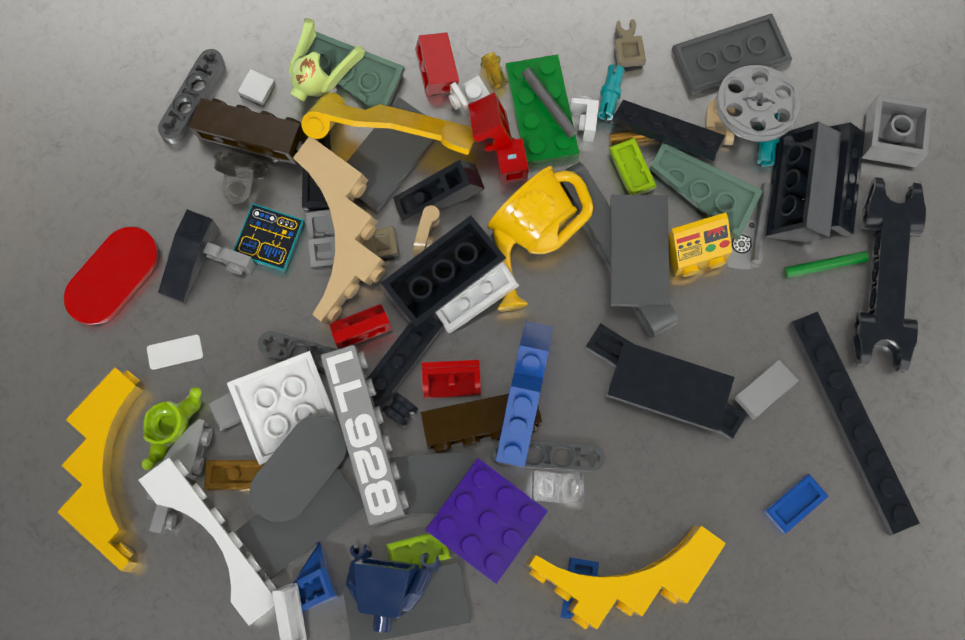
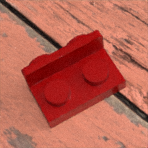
M381 304L330 324L331 334L338 349L356 345L392 330L387 314Z

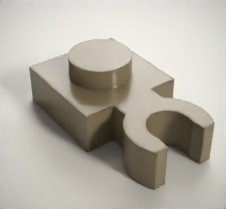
M630 20V29L624 30L621 27V22L617 21L615 33L619 38L615 39L614 46L618 65L622 67L645 65L646 56L642 35L634 36L636 30L635 20Z
M393 226L375 230L370 239L362 242L364 247L381 259L400 255L396 229Z

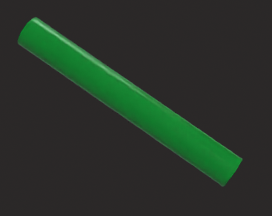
M861 251L784 267V274L786 278L863 263L869 260L867 251Z

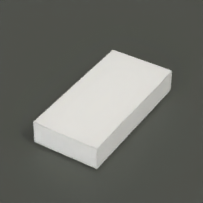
M297 583L286 584L272 591L280 640H307Z

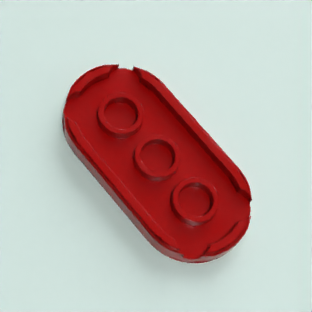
M124 227L110 234L67 284L64 292V305L68 314L79 323L92 326L107 323L113 319L155 270L159 256L158 246L154 238L148 232L138 227Z

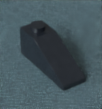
M459 159L394 196L393 199L402 222H408L421 217L424 208L427 206H435L440 210L468 199L484 190L485 187L476 165Z
M188 209L186 210L174 235L158 290L159 294L185 304L205 262L207 254H204L203 251L207 242L213 244L220 230L212 218Z

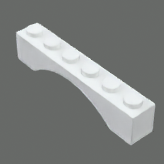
M167 458L140 478L139 482L157 505L170 507L189 515L214 537L224 554L229 568L231 582L230 602L248 626H250L274 607L272 591L277 588L270 579L264 582L258 574V571L262 568L252 555H249L247 558L239 549L243 546V543L234 531H231L229 534L221 525L225 522V519L216 507L211 510L203 501L207 498V495L197 483L193 486L185 477L189 472L179 459L174 462L171 458Z

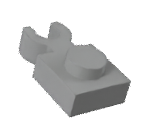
M207 242L203 251L204 254H207V258L225 263L227 270L238 275H242L243 272L252 275L256 266L250 256L228 248L223 249Z

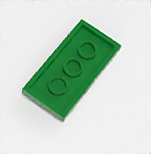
M558 54L505 63L519 138L523 139L528 166L579 157L580 153L576 134L571 138L567 137L522 76L524 70L531 68L573 125Z

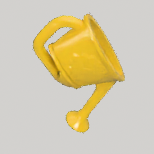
M548 166L518 189L495 213L487 227L493 230L495 245L506 257V260L503 262L512 273L510 253L515 243L527 249L530 254H547L559 249L592 216L593 202L585 182L579 175L566 170L554 173V168ZM560 182H570L576 189L582 204V211L561 231L577 212V208L572 205ZM514 289L504 296L497 310L500 312L520 310L525 308L528 302L521 299Z

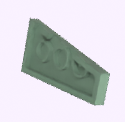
M315 31L316 37L305 56L311 52L319 53L320 66L323 72L330 76L331 71L355 47ZM365 51L363 58L343 76L338 85L369 108L379 104L390 106L405 68L400 64Z
M662 143L650 167L652 172L707 217L726 212L730 235L737 241L763 192L761 189Z

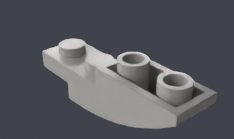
M198 419L174 443L163 461L167 458H171L174 462L179 459L189 472L185 476L186 479L195 481L197 475L202 473L205 459L202 455L205 446H209L212 438L211 425L204 420ZM148 493L146 499L155 502ZM156 505L149 531L168 536L169 531L174 529L177 522L175 509Z

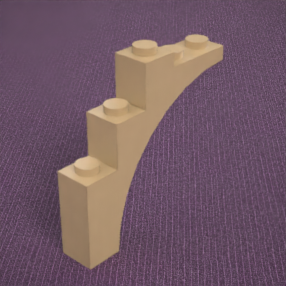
M308 137L293 159L309 172L321 189L329 206L335 230V256L332 274L324 296L312 314L321 322L329 324L330 321L334 322L343 311L342 305L348 298L354 297L360 288L359 282L362 280L370 286L373 282L377 283L386 271L384 267L387 263L362 245L364 240L370 239L376 230L375 225L378 222L353 203L355 198H359L365 192L368 179L317 140Z

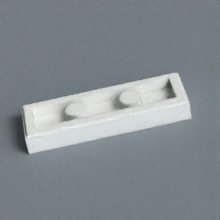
M502 262L437 311L436 314L446 331L451 334L520 285L507 265Z

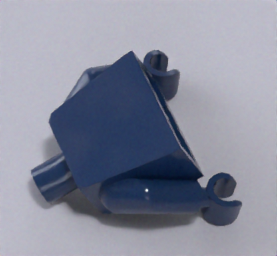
M354 544L350 547V554L354 557V560L350 562L346 585L354 602L357 603L358 611L363 614L374 615L373 630L382 633L390 632L392 618H400L407 611L412 610L424 595L432 577L431 573L436 572L440 568V559L437 555L435 562L427 565L426 562L429 554L425 552L421 556L423 568L419 569V564L371 558L372 550L366 544L363 546V552L359 554V547Z

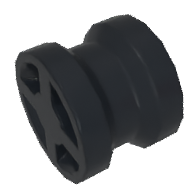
M396 392L393 395L392 403L385 406L382 412L398 425L405 428L408 424V418L411 415H415L419 409L404 396Z

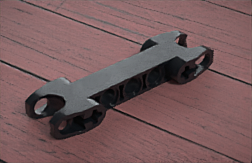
M875 177L871 181L866 202L862 209V228L875 231L868 312L858 311L854 318L852 341L856 366L865 367V365H868L872 358L874 346L883 345L892 353L895 372L904 373L909 369L917 343L918 322L916 319L904 318L910 236L920 237L925 227L926 206L921 183L913 182L912 186L908 188L905 202L897 203L891 201L887 196L883 178Z

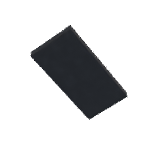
M624 341L606 396L718 433L735 377Z

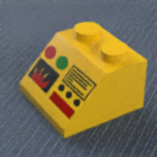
M726 212L672 228L668 235L669 263L674 276L683 274L684 277H688L698 273L700 268L709 266L710 269L718 268L726 264V260L732 253L729 221Z

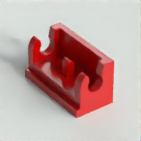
M448 32L419 35L415 51L426 97L450 92V84L454 82L458 84L459 77Z
M495 92L468 104L475 141H484L486 138L494 139L492 143H487L484 146L485 151H493L506 144L507 146L513 144L507 112Z
M479 360L422 362L424 399L481 396Z

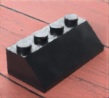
M815 122L790 130L780 137V141L776 146L775 164L773 165L771 183L773 184L766 230L767 238L802 242L830 238L841 132L821 122Z
M470 215L383 280L381 287L396 309L416 328L505 261L506 257Z

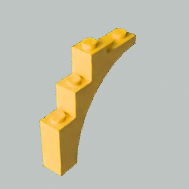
M693 526L682 541L665 556L641 569L621 575L589 576L576 574L558 568L533 554L525 565L531 568L529 574L542 584L548 580L556 586L553 592L567 602L570 598L574 599L567 609L574 614L571 618L572 621L585 630L588 626L598 629L616 601H618L616 607L629 617L633 613L643 616L660 589H662L660 595L671 603L676 604L678 601L687 604L726 543L703 526Z

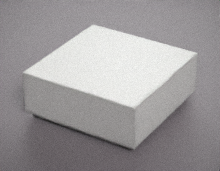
M250 69L238 93L240 96L263 106L276 83L273 79Z

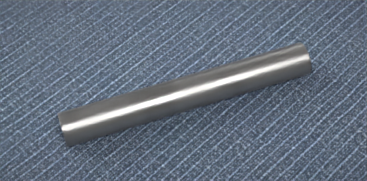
M531 68L524 70L522 76L567 137H573L577 133L575 127Z
M768 182L762 183L761 186L763 192L759 200L751 262L755 264H761L773 189V184Z

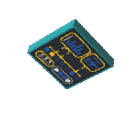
M252 203L233 251L250 256L254 263L286 273L305 221Z

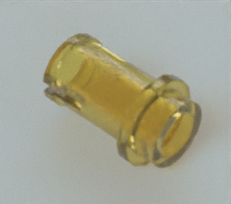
M495 52L482 56L480 66L485 68L491 88L503 87L501 83L506 85L508 81L500 65V56H497Z

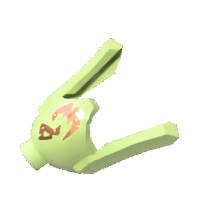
M305 18L302 34L288 70L291 74L290 80L293 86L290 94L302 101H305L307 96L320 97L332 91L343 76L365 54L361 46H356L331 71L330 76L326 75L320 66L319 53L311 52L305 56L316 37L314 20Z

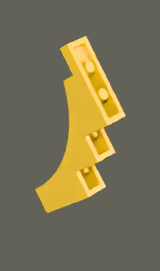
M114 368L66 419L86 439L61 466L75 477L82 486L57 512L120 571L130 572L137 562L132 558L134 553L122 542L117 544L128 531L120 518L115 504L111 467L114 445L119 429L126 414L143 390L137 385L140 380L128 369L123 373Z

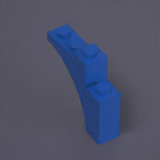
M525 321L496 457L497 462L525 467L554 326Z

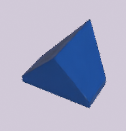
M319 542L292 582L298 585L302 612L340 597L322 545Z

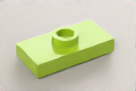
M635 138L609 147V153L628 195H641L656 189L657 185Z
M429 533L385 545L389 560L419 564V567L423 566L421 556L425 552L429 554L426 562L427 565L434 563L437 555L440 561L451 558L449 549Z

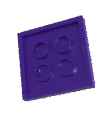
M476 458L424 530L497 584L548 511L482 460Z

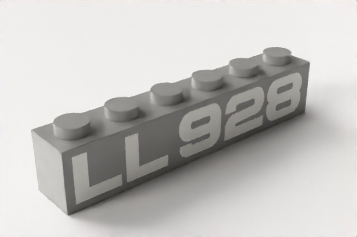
M351 345L322 354L321 359L369 525L375 526L407 516L405 509L409 508V502L405 490L399 491L396 480L401 479L397 463H391L388 454L393 449L389 435H383L380 424L385 423L380 406L375 407L372 396L376 395L372 379H366L364 369L368 368V363L364 351L358 352L356 346Z

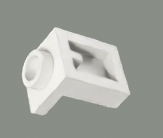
M477 76L460 86H457L456 82L450 84L451 94L448 97L455 110L460 109L463 116L469 114L468 104L490 95L480 77Z
M580 96L571 99L570 111L571 114L580 115L578 130L583 131L582 140L593 142L596 132L599 101L587 96Z

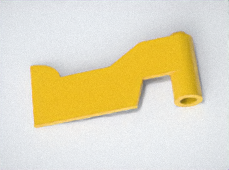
M333 92L324 94L305 114L301 123L304 133L313 139L323 138L335 123L338 122L355 127L390 128L439 140L447 148L469 155L475 141L471 126L382 104L364 110L345 105L343 98Z

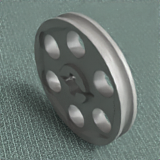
M749 65L732 71L722 81L716 97L717 113L725 127L743 139L757 142L771 141L785 135L794 125L801 106L800 95L794 83L780 71L762 65ZM762 76L766 83L762 85L756 84L752 77ZM736 84L741 87L742 92L733 93L728 89V86ZM784 90L788 93L789 98L781 99L776 95L775 91ZM754 100H759L762 106H757ZM735 107L740 111L741 115L737 117L731 116L727 113L726 109ZM783 113L788 117V121L779 122L775 119L774 114ZM759 122L764 126V130L755 131L750 127V123Z

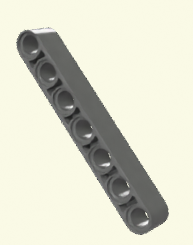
M579 162L567 168L566 171L579 175L587 186L593 202V212L583 227L611 271L610 206L582 162ZM560 182L572 205L577 208L576 215H579L582 211V204L575 187L570 182ZM671 304L669 307H633L652 337L679 323Z

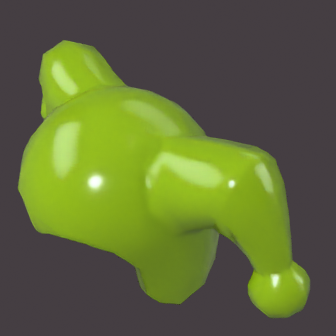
M197 386L192 387L189 391L190 395L179 403L171 401L160 402L146 412L143 438L148 443H151L148 458H145L141 463L144 470H152L155 464L162 462L169 448L188 429L189 419L200 409L202 404L200 397L202 395L201 388Z

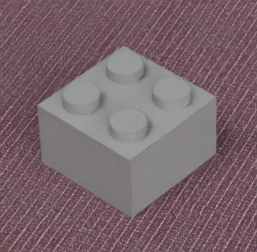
M877 95L867 108L862 158L917 167L928 156L933 104Z

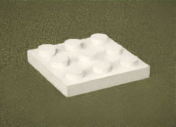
M310 351L227 383L259 465L267 462L292 429L303 419L312 416H324L337 422Z

